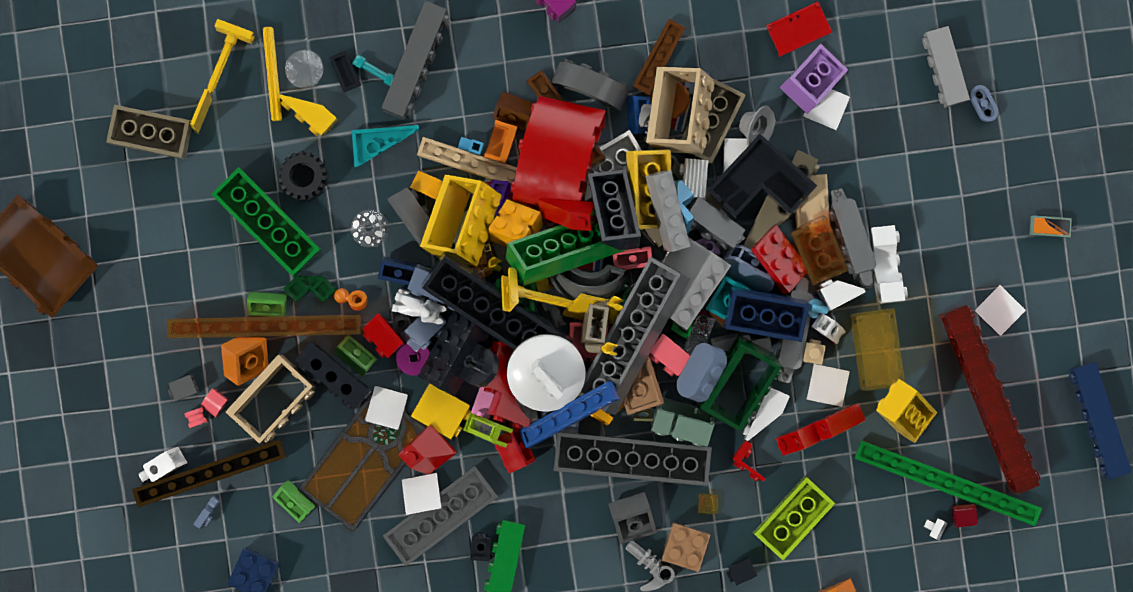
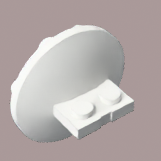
M555 335L534 336L521 343L512 353L507 367L508 384L516 399L528 408L537 411L558 410L572 402L581 392L585 381L584 361L577 348L566 339Z

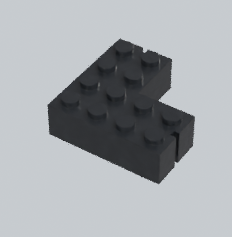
M759 134L707 190V193L719 204L723 202L722 207L736 218L762 190L790 216L803 202L801 198L805 200L817 185L764 136Z

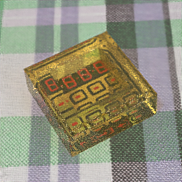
M699 493L698 513L718 514V494Z

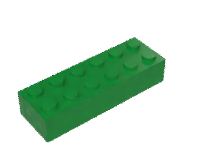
M238 167L211 194L293 277H296L322 251L241 168Z
M596 220L591 231L573 230L559 225L507 243L506 259L512 268L517 269V276L524 286L626 250H618L603 244Z

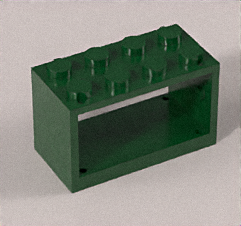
M738 334L726 353L727 365L709 398L699 403L700 409L741 431L743 427L746 428L749 424L752 412H756L759 409L761 398L769 393L772 387L770 384L779 377L782 369L778 356ZM747 351L769 365L753 387L752 392L737 415H735L723 406L714 403V401Z

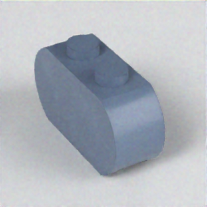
M736 244L734 249L726 252L723 260L731 265L726 273L727 275L758 292L767 293L773 289L775 281L750 249Z
M707 343L697 345L677 380L679 394L697 402L707 400L727 365L725 352Z

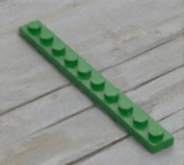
M860 441L854 459L1036 526L1042 510L1038 506L864 441Z

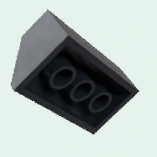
M626 169L588 174L602 243L618 250L639 248L641 234Z

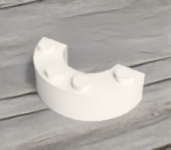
M895 225L873 227L870 232V246L876 261V267L872 275L876 295L881 304L905 301V298H908L907 287H903L902 274L898 273L897 266L900 265L899 254H896L897 242H900L899 232L895 231Z

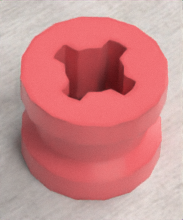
M203 407L184 414L189 420V428L208 422L207 418L203 416Z

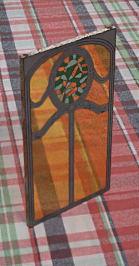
M373 392L298 488L300 492L304 493L352 531L356 529L404 466L405 462L398 455L404 445L426 428L405 411H403L398 430L365 421Z

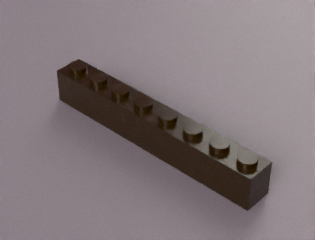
M282 439L134 488L132 492L139 508L287 458L288 456Z

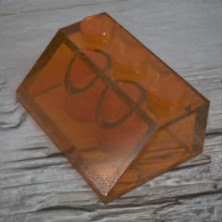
M825 215L808 221L791 232L812 285L848 271L830 223Z

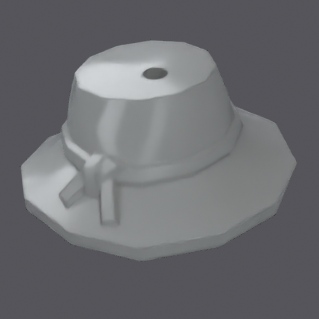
M763 106L756 112H746L742 116L739 130L746 136L748 146L759 134L769 141L776 122L774 112L768 106Z

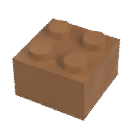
M672 522L661 557L662 561L699 572L710 534Z

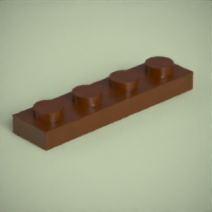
M668 19L633 85L634 88L650 96L655 85L657 67L666 66L685 30L684 26Z

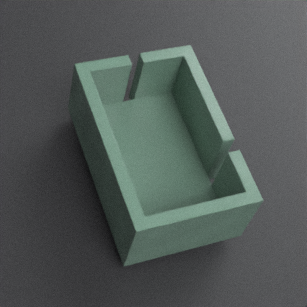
M663 397L664 404L656 407L651 431L660 436L670 434L678 441H690L696 446H708L714 428L715 417L700 409V407Z

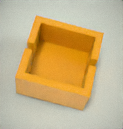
M506 200L498 212L499 216L495 217L488 231L492 242L507 247L509 242L538 233L544 224L539 211Z

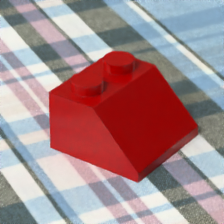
M378 313L363 328L365 331L363 336L369 343L373 341L376 344L377 348L375 350L382 358L384 356L390 358L406 343L382 314Z

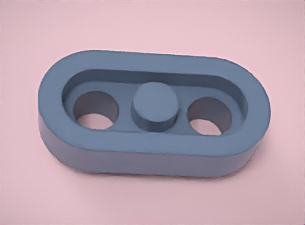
M982 85L975 86L970 91L969 98L979 118L984 122L995 120L998 116V108L989 90ZM977 92L982 94L981 99L976 97ZM986 109L990 111V116L984 114Z

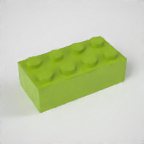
M804 476L754 530L753 534L779 558L784 560L835 503Z

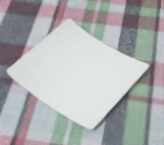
M375 386L365 421L398 430L408 395Z

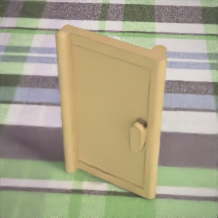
M827 174L811 175L810 177L817 187L808 196V201L795 212L797 235L831 232Z

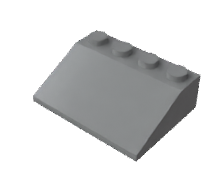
M689 237L690 247L669 252L663 260V263L690 278L669 317L670 320L685 330L689 328L731 267L730 264Z

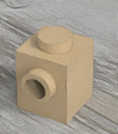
M810 339L809 343L806 342L802 362L822 365L825 345H821V341Z

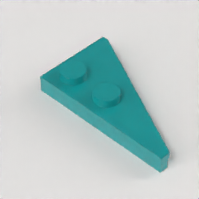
M419 125L352 130L354 167H360L418 132Z

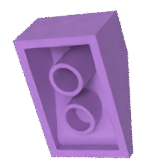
M820 44L779 88L808 114L848 69Z

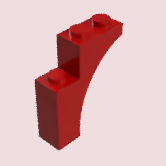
M493 342L490 350L498 356L499 368L494 379L484 386L485 392L494 394L487 414L494 416L493 420L501 423H504V421L510 422L509 426L516 429L529 427L531 420L520 409L507 379L508 362L514 349L505 343Z
M856 403L775 439L778 443V448L784 456L834 437L866 421L859 403Z

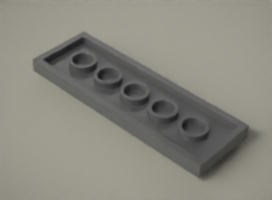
M476 466L439 493L440 509L411 514L383 535L405 566L409 565L498 497Z

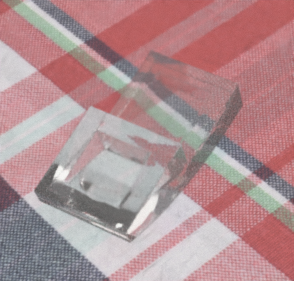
M698 313L692 325L691 333L683 349L685 352L692 354L697 345L707 343L715 319Z

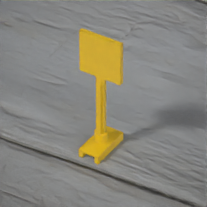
M219 19L216 20L214 25L216 31L227 36L208 88L204 89L190 123L197 134H199L213 100L211 94L216 89L233 46L236 45L238 39L252 44L255 38L253 32Z
M509 268L508 276L502 275L501 277L503 311L510 312L519 303V298L524 297L567 307L563 311V316L583 320L590 304L608 300L581 293L572 301L525 289L522 286H518L517 269Z

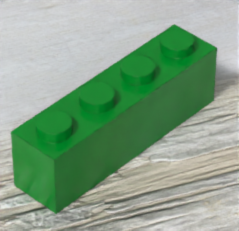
M503 519L502 523H498L496 534L499 535V540L494 542L492 553L495 554L494 561H490L488 572H491L490 580L486 579L484 591L511 592L525 529L524 523Z

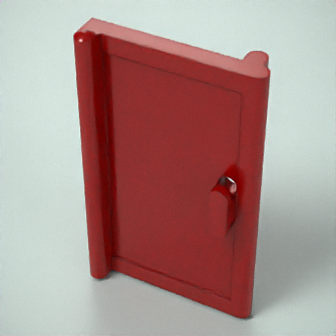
M818 1L766 25L779 57L832 33Z

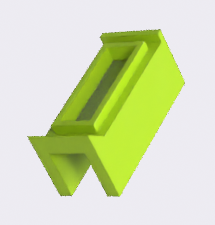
M471 412L463 429L505 448L507 444L498 440L501 430L510 433L513 431L511 428Z

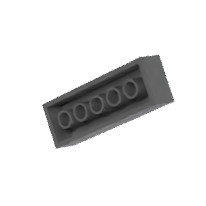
M428 1L424 2L382 105L385 113L405 121L407 117L412 116L414 99L418 100L421 94V82L426 81L429 73L427 67L429 64H433L436 56L434 50L436 46H440L443 39L442 30L443 28L447 29L450 22L447 9Z

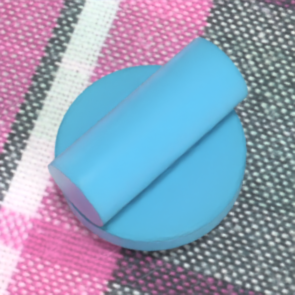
M811 299L808 302L810 304L808 310L809 317L818 318L821 313H828V306H823L819 299Z

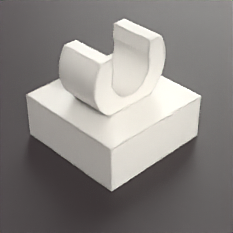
M937 519L936 523L927 520L924 527L932 530L930 533L931 537L940 540L948 523Z

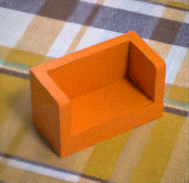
M495 120V126L484 157L507 164L518 127Z

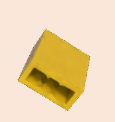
M429 383L411 417L427 426L432 424L439 433L452 439L453 436L457 437L462 429L459 425L462 420L468 419L471 405Z

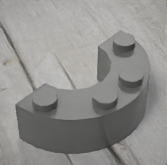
M567 59L559 62L551 81L555 86L591 97L619 112L622 111L629 93L627 84L610 79V74L603 71L597 73L592 71V67L582 63L581 66H578Z
M608 264L601 271L594 273L582 272L574 268L550 276V280L563 296L575 300L581 293L609 299L622 288L626 270Z

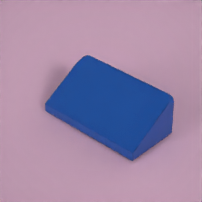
M631 96L627 98L628 131L630 130L632 135H647L645 130H648V127H645V125L640 127L639 116L643 104H651V97Z

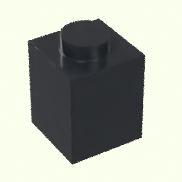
M749 557L727 566L729 571L726 574L730 583L734 582L736 586L757 577Z

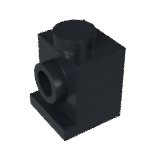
M476 533V536H472L470 560L490 561L492 537H488V533ZM483 544L484 550H478L477 545Z

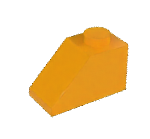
M418 171L410 188L436 200L443 181Z

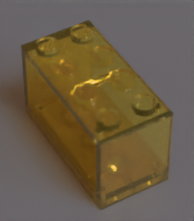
M895 308L850 314L860 390L868 391L890 388L893 383L898 381L900 376L902 377L901 380L905 382Z

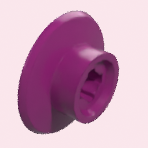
M405 343L397 352V364L404 373L419 375L422 366L430 355V351L426 347L424 350L420 348L415 352ZM417 354L418 361L411 362L410 355Z

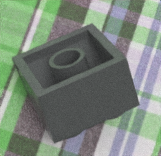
M645 492L608 504L621 544L657 533Z

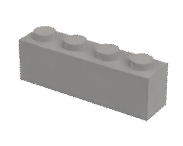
M949 26L926 32L923 35L922 43L924 49H927L929 53L927 60L930 68L933 67L934 70L933 81L935 86L939 87L940 93H938L940 103L944 104V108L967 102L970 98Z
M661 171L645 176L664 250L674 252L690 247L672 172Z

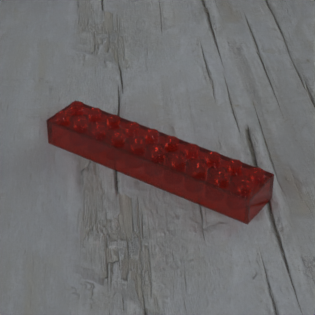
M962 305L939 314L1010 492L1020 494L1040 486L1038 482L1041 480L1039 473L1032 467L1033 458L1029 451L1026 452L1024 444H1026L1025 438L1022 433L1019 434L1017 426L1019 424L1015 415H1011L1009 410L1011 408L1010 401L1003 395V384L1000 379L997 380L995 364L993 361L990 362L988 354H990L986 343H982L980 338L982 332L980 327L974 323L973 318H975L972 308Z

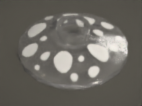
M371 209L358 213L351 224V234L354 240L361 246L368 248L376 247L383 243L389 231L385 216ZM369 224L373 227L370 232L366 231V226Z

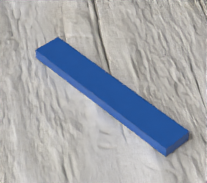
M608 381L566 404L563 408L530 424L529 427L519 430L525 448L533 447L619 400L613 382Z

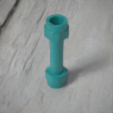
M359 54L356 56L353 65L359 69L363 68L384 80L386 85L391 86L394 78L393 74H387L378 69Z

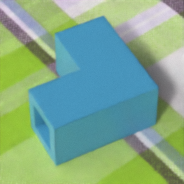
M461 137L458 148L481 156L484 143Z

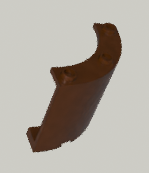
M17 194L0 214V271L10 279L9 283L16 289L20 288L36 304L37 307L35 309L40 314H47L53 318L95 271L98 265L86 252L80 250V246L47 216L43 219L44 216L37 211L36 207Z

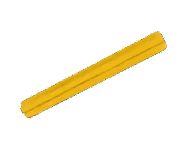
M264 27L263 39L271 120L281 121L282 112L279 98L280 91L274 30L272 27Z

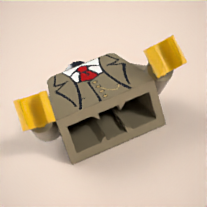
M613 296L610 301L605 300L589 305L583 317L580 343L584 344L588 352L617 355V353L613 352V348L615 346L618 347L617 344L610 342L604 344L608 311L611 307L618 311L622 310L623 306L619 305V303L624 300Z

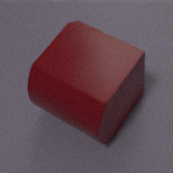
M974 503L952 506L954 527L975 526L978 524Z

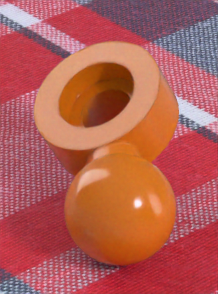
M340 288L334 293L336 302L341 304L348 302L350 307L356 311L364 309L368 304L366 294L360 290L349 294L346 289Z

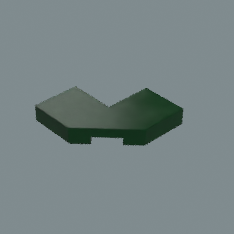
M296 276L283 288L296 303L310 290L325 303L337 290L325 276Z

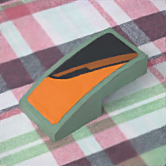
M1031 216L1030 235L1071 238L1072 218Z

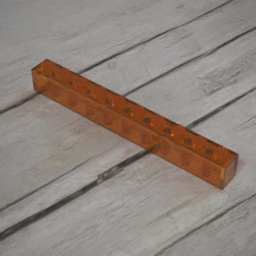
M362 315L167 319V338L170 339L363 334Z

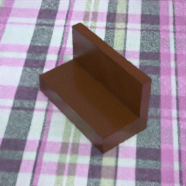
M502 91L492 119L517 126L518 129L526 131L533 103Z

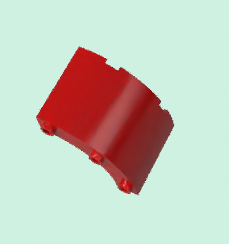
M539 96L537 102L532 104L531 116L524 139H520L518 150L521 151L515 181L512 182L510 190L513 192V201L539 206V198L585 201L588 184L585 181L587 170L590 171L594 157L592 151L594 143L598 144L605 125L606 110Z

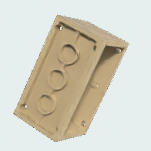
M657 67L646 140L656 150H671L672 153L703 154L707 144L705 135L706 129L709 128L708 114L712 108L711 92L714 91V81L701 68ZM677 82H695L687 140L669 139Z
M278 355L228 408L226 413L259 444L267 443L277 435L275 431L278 428H283L290 421L288 417L291 414H296L303 407L301 404L303 400H309L316 391L314 389L316 385L284 355ZM285 366L296 379L298 378L307 387L287 409L282 411V414L262 435L239 413L275 374Z

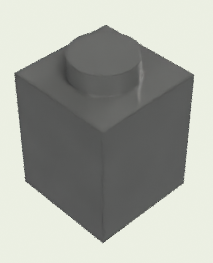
M188 375L168 383L170 386L168 393L171 399L174 398L175 401H180L200 393L193 375Z

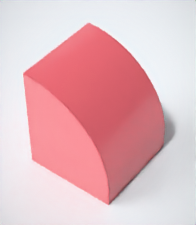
M212 388L201 403V407L217 418L230 400L218 390Z

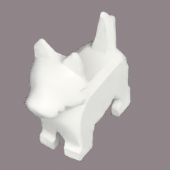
M399 288L392 311L421 317V321L424 323H443L439 314L447 310L445 306L432 302V300H427L424 295L416 296L409 290Z

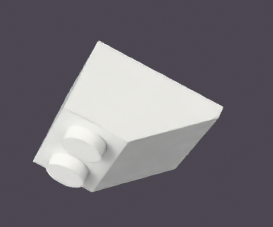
M831 279L820 284V289L816 290L823 305L828 306L829 310L865 293L863 288L838 280L832 282Z

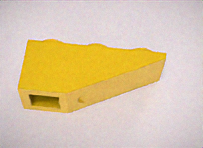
M281 94L279 96L282 99L280 104L288 111L292 108L296 112L294 116L302 124L306 121L310 125L308 129L316 136L320 134L324 137L338 121L323 105Z

